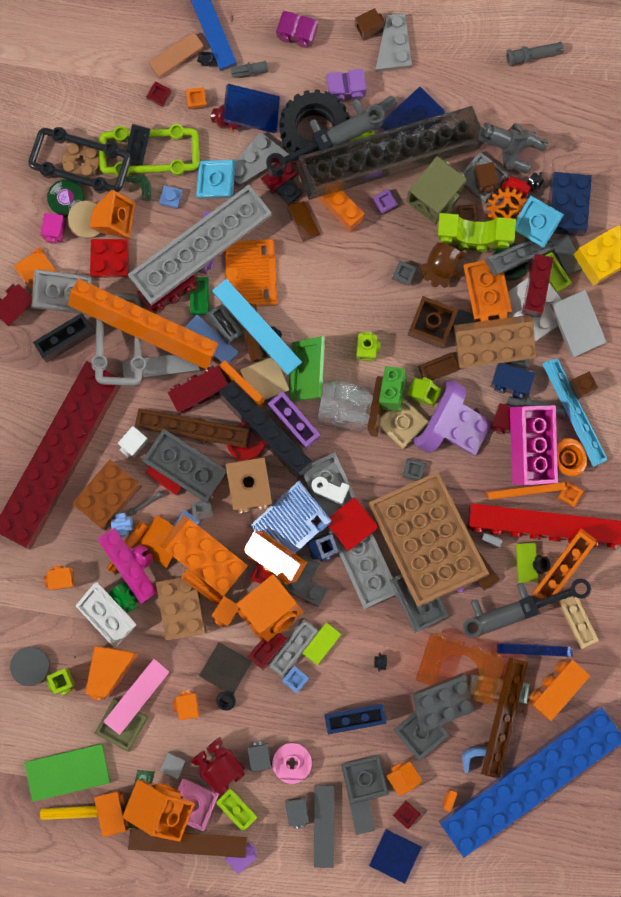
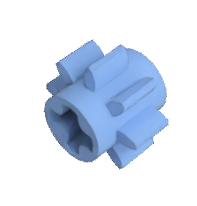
M126 513L115 514L116 518L111 519V528H115L121 537L129 536L128 531H133L131 516L126 517Z

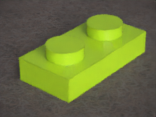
M231 788L216 801V804L243 832L258 818Z

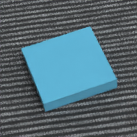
M200 161L196 197L198 199L233 197L236 161Z
M530 196L516 219L515 231L545 248L564 214Z

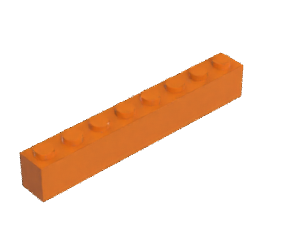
M81 279L77 280L70 291L68 306L206 370L208 369L219 343Z

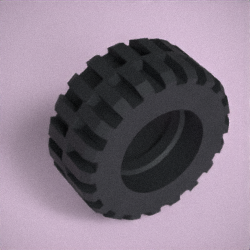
M315 89L313 93L306 90L304 95L296 94L294 101L289 100L286 103V108H283L279 121L280 138L283 147L287 149V153L291 154L313 143V141L303 138L298 133V124L304 118L312 115L322 116L330 121L332 127L350 119L349 112H346L347 107L345 104H340V99L337 96L332 98L331 93L327 91L323 94L320 93V90ZM349 141L333 148L332 152L322 157L318 150H315L296 161L300 163L303 160L305 165L308 166L311 163H315V166H321V162L331 163L333 157L337 159L340 157V152L345 151Z

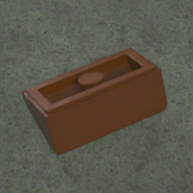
M305 201L287 206V210L303 242L320 235Z

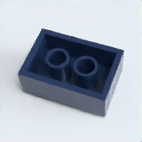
M554 172L552 175L548 206L564 214L554 234L584 236L587 232L592 175Z

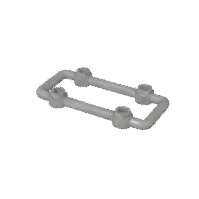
M111 293L126 301L135 302V305L143 308L142 299L136 294ZM96 319V355L92 358L91 365L95 370L97 382L104 385H138L142 380V372L146 368V361L142 357V340L135 337L134 358L130 364V368L134 372V378L103 377V371L107 367V359L103 356L104 322Z

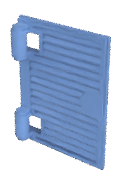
M298 481L250 526L254 531H264L297 554L311 539L322 532L330 524L331 520L302 483ZM319 516L322 521L315 526L312 521Z

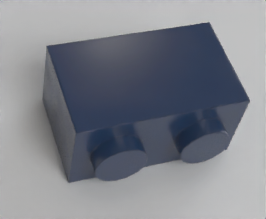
M498 363L490 387L494 388V391L504 394L508 392L516 398H527L530 394L535 373L504 363Z

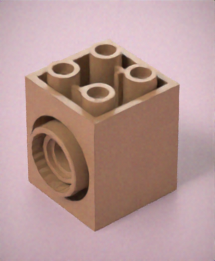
M265 457L226 463L233 510H238V513L249 512L252 507H257V510L268 509L269 505L272 504ZM251 476L254 479V485H245L244 478Z

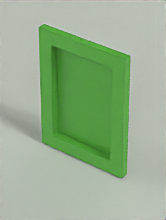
M320 336L292 342V352L302 361V364L290 376L289 399L291 402L321 398L325 337Z

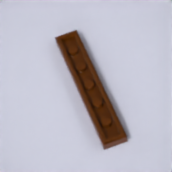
M140 408L138 409L135 428L160 433L165 429L172 435L247 449L250 429Z
M509 657L481 771L482 775L500 778L528 665L526 661Z
M130 829L128 850L246 858L248 837L183 833L180 842L151 836L143 830Z

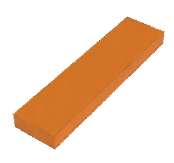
M558 481V483L524 485L486 490L485 492L486 497L492 500L565 490L566 487L565 482Z

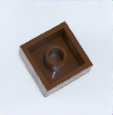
M422 296L408 336L443 349L458 309Z

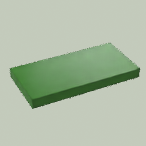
M103 744L24 762L32 802L111 783Z

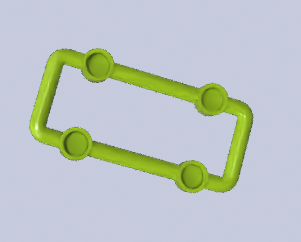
M173 124L169 129H151L149 137L170 136L173 140L178 141L183 136L191 135L192 163L184 164L183 161L176 159L171 164L129 166L126 177L131 173L171 172L175 176H181L185 171L196 170L200 164L199 134L194 128H183L180 124ZM118 126L114 131L103 132L99 136V143L106 144V139H115L119 143L126 142L131 130ZM99 151L100 170L104 174H116L118 177L123 162L116 163L114 167H107V156L103 151Z

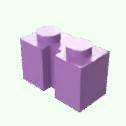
M363 69L349 70L348 73L334 72L326 74L327 89L331 93L332 98L337 96L340 102H343L347 99L360 100L366 97L367 89Z

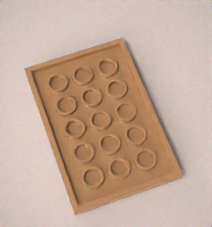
M438 472L368 503L417 608L489 576V572Z

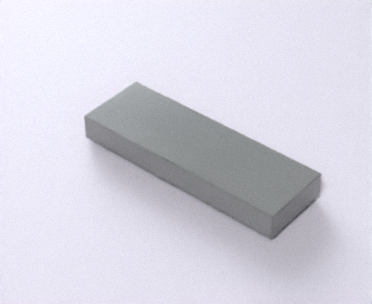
M303 620L268 666L283 678L319 631L306 620Z

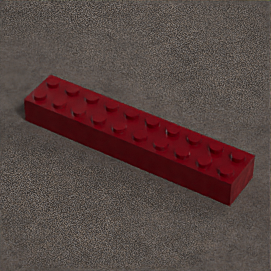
M87 360L0 514V535L30 550L121 385L98 383L95 378V370ZM106 370L103 371V377H117Z

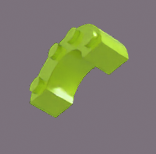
M439 213L438 238L441 240V243L456 246L458 250L466 249L468 251L469 249H477L478 252H488V249L509 248V245L515 241L516 219L497 217L492 221L474 222L460 218L459 214Z

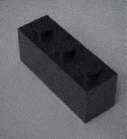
M80 313L35 340L33 344L41 357L46 362H49L94 335L95 332L84 314Z

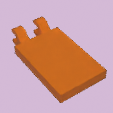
M485 260L464 264L463 268L474 321H489L488 318L499 316V319L508 318L507 314L512 313L504 273L494 277Z

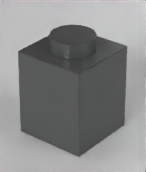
M263 740L251 742L252 746H248L251 772L271 769L268 743L263 744Z
M305 797L285 800L289 826H293L294 829L304 828L305 824L309 823Z

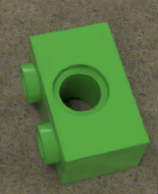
M385 366L379 398L382 410L401 412L407 379L404 368Z

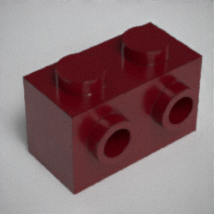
M19 283L16 286L12 284L5 291L7 295L3 299L0 298V319L8 327L32 304V296Z

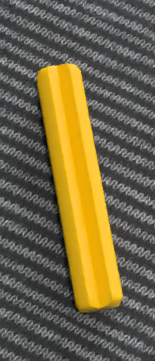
M96 806L43 808L40 810L41 820L98 817Z

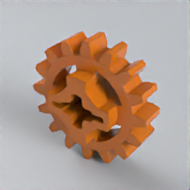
M506 186L505 191L498 188L499 193L493 192L492 196L494 198H488V202L491 204L486 206L487 210L491 211L488 213V217H493L492 220H495L497 217L500 218L495 213L497 212L501 213L503 218H511L515 212H518L516 216L511 218L517 219L525 206L523 203L527 201L526 198H521L522 192L516 193L515 187L512 191H509L508 186ZM503 196V199L499 203H496V201ZM511 196L515 197L519 203L513 202ZM506 204H509L510 206L508 211H505V209L502 208L505 207Z

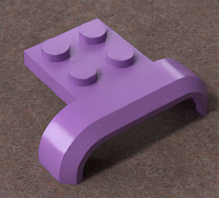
M454 380L444 381L443 384L446 385L445 393L425 431L419 437L414 438L415 446L426 453H431L446 439L475 456L492 421L463 404L466 396V388Z

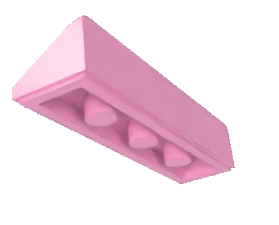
M153 659L107 716L104 723L120 735L169 674V671Z

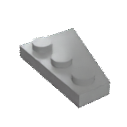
M405 13L387 15L375 72L412 68Z
M260 132L236 160L234 183L241 187L259 176L260 173L267 169L266 159L270 154L279 153L285 157L289 153Z

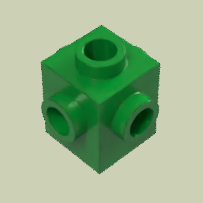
M126 582L117 585L108 592L113 600L127 613L137 608L136 604L139 601Z

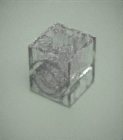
M324 381L318 413V425L363 432V428L368 426L370 416L366 411L371 409L373 399L370 389L344 381Z

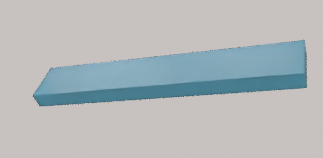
M227 279L212 290V293L287 376L302 364V361Z
M556 358L543 363V366L593 467L608 461L559 360Z

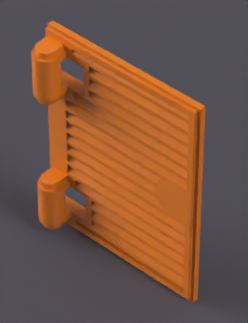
M274 239L237 241L225 250V279L235 287L248 303L256 304V306L278 305ZM261 247H267V255H262ZM264 290H269V298L264 299Z

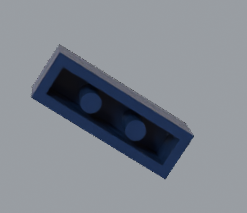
M383 703L324 713L328 735L387 724Z

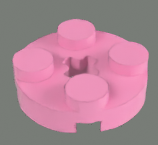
M287 743L279 747L274 754L272 761L273 771L285 783H299L311 771V756L302 745ZM291 757L298 761V765H295L294 769H291L290 765L286 764V761H290Z

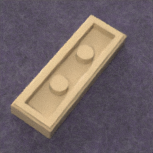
M572 596L558 601L580 649L598 642L599 639L579 598Z

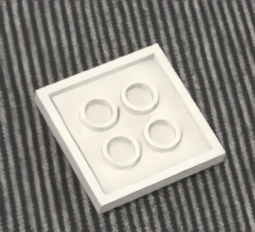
M528 278L508 291L512 313L507 314L508 318L525 316L522 314ZM550 283L542 316L540 318L531 316L535 342L558 327L550 305L562 299Z

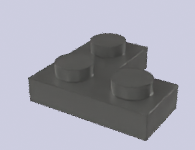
M303 554L301 558L308 563L298 580L287 584L285 589L319 607L328 589L311 580L320 563Z

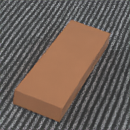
M192 32L148 63L160 79L202 51L204 45L196 34Z

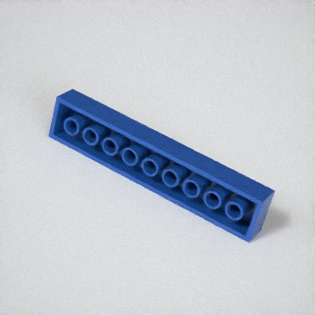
M597 706L509 769L500 778L491 782L439 820V823L463 858H465L621 744V733L604 709Z

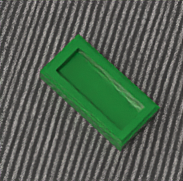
M195 277L199 286L190 294V315H206L209 311V278Z

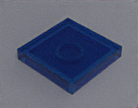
M385 828L369 866L405 884L422 846Z

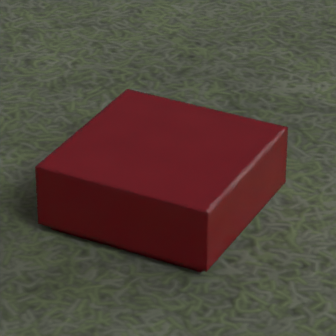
M155 81L146 98L163 107L172 91L170 88Z
M406 800L393 814L407 829L421 815Z

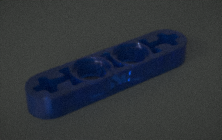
M497 643V653L573 657V647Z

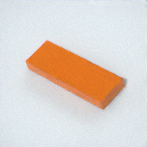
M224 360L220 364L222 373L231 382L234 380L262 408L265 405L263 397Z

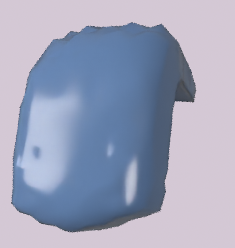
M486 746L470 747L462 753L465 774L469 773V763L472 757L486 755Z

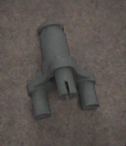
M486 122L484 123L486 129L481 127L478 135L480 141H485V143L501 148L504 168L514 169L524 174L529 171L530 163L518 159L519 154L526 147H533L544 152L548 146L546 145L548 140L537 137L536 132L524 129L516 123L509 130H505Z

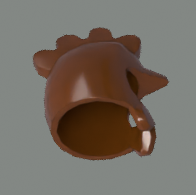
M437 242L429 254L427 263L422 264L419 268L420 271L425 272L424 280H431L432 287H438L439 284L443 288L448 287L449 278L461 275L455 269V264L466 255L467 250H457L452 246Z

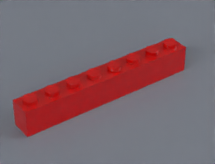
M471 503L469 506L467 528H472V532L483 533L484 530H489L494 535H503V532L510 533L511 537H522L523 534L530 535V539L541 540V537H548L549 541L561 542V539H565L570 543L581 528L597 540L594 545L595 547H599V544H607V548L619 549V546H621V521L474 503Z

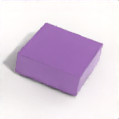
M390 189L373 197V201L381 215L398 207V203Z

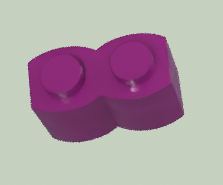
M283 11L276 30L277 37L286 43L292 41L296 42L300 47H312L318 29V21L292 12Z

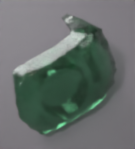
M140 174L125 178L126 182L140 185L142 200H151L152 190L148 177Z

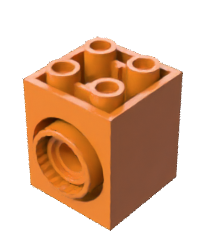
M274 574L236 604L240 608L237 612L248 625L251 624L249 627L260 640L264 638L267 642L276 634L290 627L296 618L304 613Z
M137 779L122 818L151 836L180 842L195 803L182 796V793L173 787Z

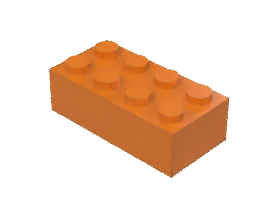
M183 515L160 544L166 552L222 596L227 593L248 566L185 515Z

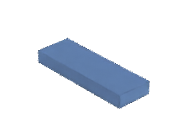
M198 315L185 327L219 343L214 357L221 363L225 360L229 364L239 354L230 344L227 345L223 338Z

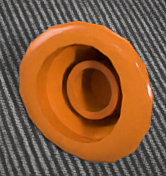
M565 438L557 444V465L561 473L568 476H578L587 467V455L583 446L572 438Z

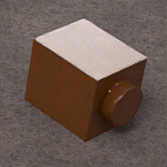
M375 8L355 18V27L363 41L383 32L385 21L382 14L378 13Z
M494 162L475 166L473 173L478 193L484 192L489 194L494 192L499 185Z
M590 371L570 381L578 400L598 389Z

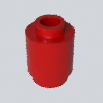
M510 176L509 179L505 178L502 189L505 190L506 186H508L509 191H512L515 187L516 193L521 191V198H526L531 185H528L526 181Z

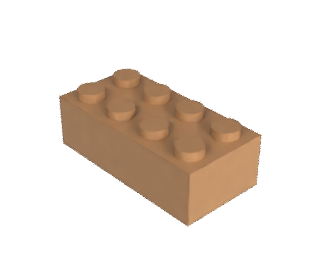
M530 315L454 325L457 360L460 368L536 358L534 326Z

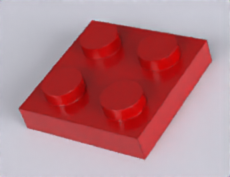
M91 239L90 276L92 278L129 277V240Z

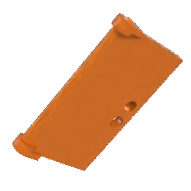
M41 247L13 266L32 293L35 269L57 272L43 253Z

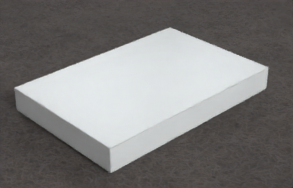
M98 582L94 583L76 604V607L114 648L137 625Z

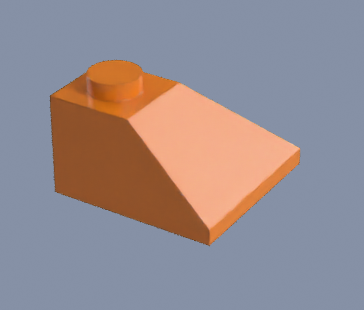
M110 190L93 208L90 228L103 234L130 239L136 203L115 190Z
M156 515L136 545L147 547L148 550L144 553L146 555L151 553L152 559L165 568H168L174 557L166 552L160 544L174 526Z

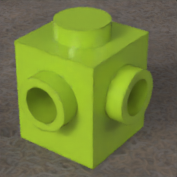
M372 332L358 334L356 360L375 362L376 352L380 353L381 341H377V335H373L374 333Z
M414 378L407 396L417 403L434 407L441 389L428 378Z
M64 668L47 676L48 688L54 695L61 693V696L73 692L72 688L77 686L69 668Z

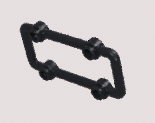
M62 127L54 129L41 128L37 133L28 164L31 169L39 171L45 178L57 176L91 186L97 193L102 194L106 191L110 192V190L119 192L122 189L131 163V154L126 150L119 149L114 142L102 144L67 134ZM44 136H51L59 144L68 141L103 151L111 159L117 156L124 157L116 184H108L102 177H97L93 180L56 169L50 162L36 163Z

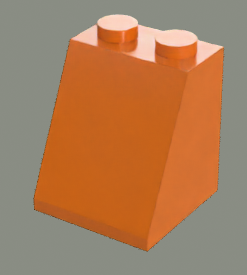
M94 646L85 694L90 695V699L105 700V697L111 696L137 659L139 653L104 646Z

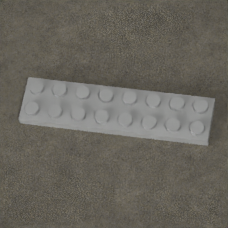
M247 185L131 271L128 276L152 306L270 218L272 212L252 187Z
M336 453L312 462V468L303 475L314 500L328 517L355 497ZM317 477H323L328 483L341 487L342 483L349 485V490L343 504L340 505L316 495L312 490V481ZM327 526L329 533L333 535L340 558L363 608L366 609L396 595L389 581L393 577L373 534L371 533L348 552Z

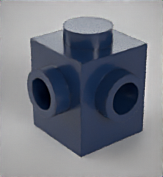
M332 534L318 536L307 543L313 560L320 559L323 562L331 559V555L338 553Z

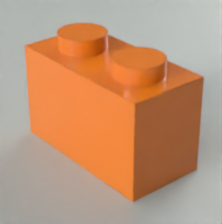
M120 790L94 797L102 837L126 832L131 823L122 818L125 811L124 806H126L125 795L121 794Z

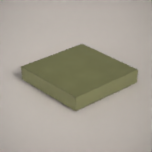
M113 698L95 734L130 752L148 716L138 711L119 735L104 723V720L120 701Z

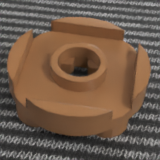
M72 143L62 156V165L66 172L89 178L92 175L94 176L99 170V156L96 149ZM80 158H83L86 162L82 163L81 166H78V162L76 161Z

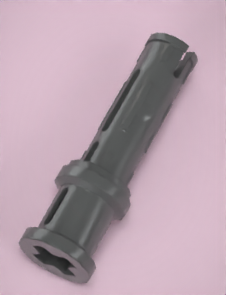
M558 42L533 48L523 46L521 49L513 51L508 49L506 50L508 66H513V64L520 62L528 63L531 59L563 54V50H561L563 49V44Z

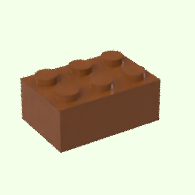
M109 460L72 504L101 529L105 530L110 525L111 519L116 518L115 514L122 511L142 486L112 460Z

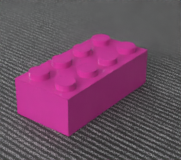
M556 405L510 407L512 484L558 483Z

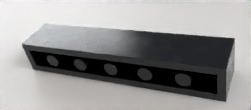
M234 380L219 392L221 400L297 480L312 468V461Z

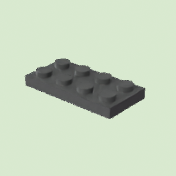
M165 429L162 430L142 460L205 503L209 501L227 474L225 468Z

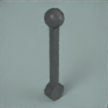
M158 491L155 496L151 497L150 499L140 504L136 508H130L128 510V513L131 516H134L136 514V511L151 503L155 499L162 498L164 496V493L162 491Z

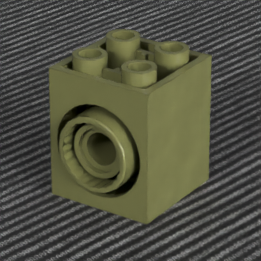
M437 156L409 189L406 203L436 225L439 221V213L448 214L460 199V194L464 190L467 179L461 171L454 170L447 160L440 159Z

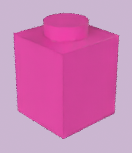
M44 213L41 236L47 243L56 244L57 242H63L66 226L64 216Z

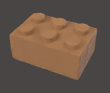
M182 578L156 582L166 641L206 634L199 592L182 580Z

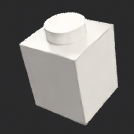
M132 426L118 444L121 446L120 451L125 456L129 457L131 455L135 458L149 440Z

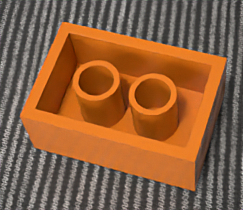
M561 659L554 666L555 671L551 676L548 674L541 681L543 685L539 690H533L528 696L530 700L527 703L546 720L552 721L590 677L574 660L565 659L563 661Z

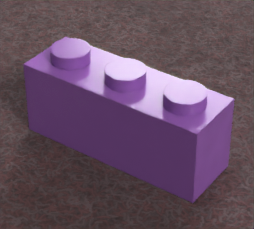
M283 391L268 403L269 409L305 450L320 439L318 431Z

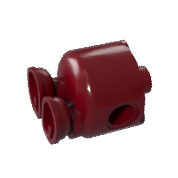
M218 737L206 748L210 753H214V757L206 760L207 755L205 750H203L190 761L196 766L199 765L200 776L208 783L213 793L218 792L219 795H222L229 789V783L233 780L237 782L245 775L243 771L245 767L237 760L233 751L225 749L224 746L221 747L223 744L221 737Z

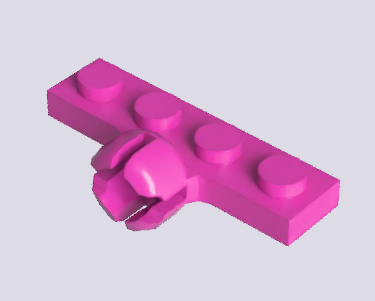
M115 528L97 539L140 604L158 593L144 571L152 563L151 553L144 557L142 556V553L148 550L147 547L138 545L133 549L128 548Z

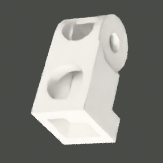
M317 477L312 481V490L316 495L342 505L349 490V485L342 483L341 487L328 483L323 477Z

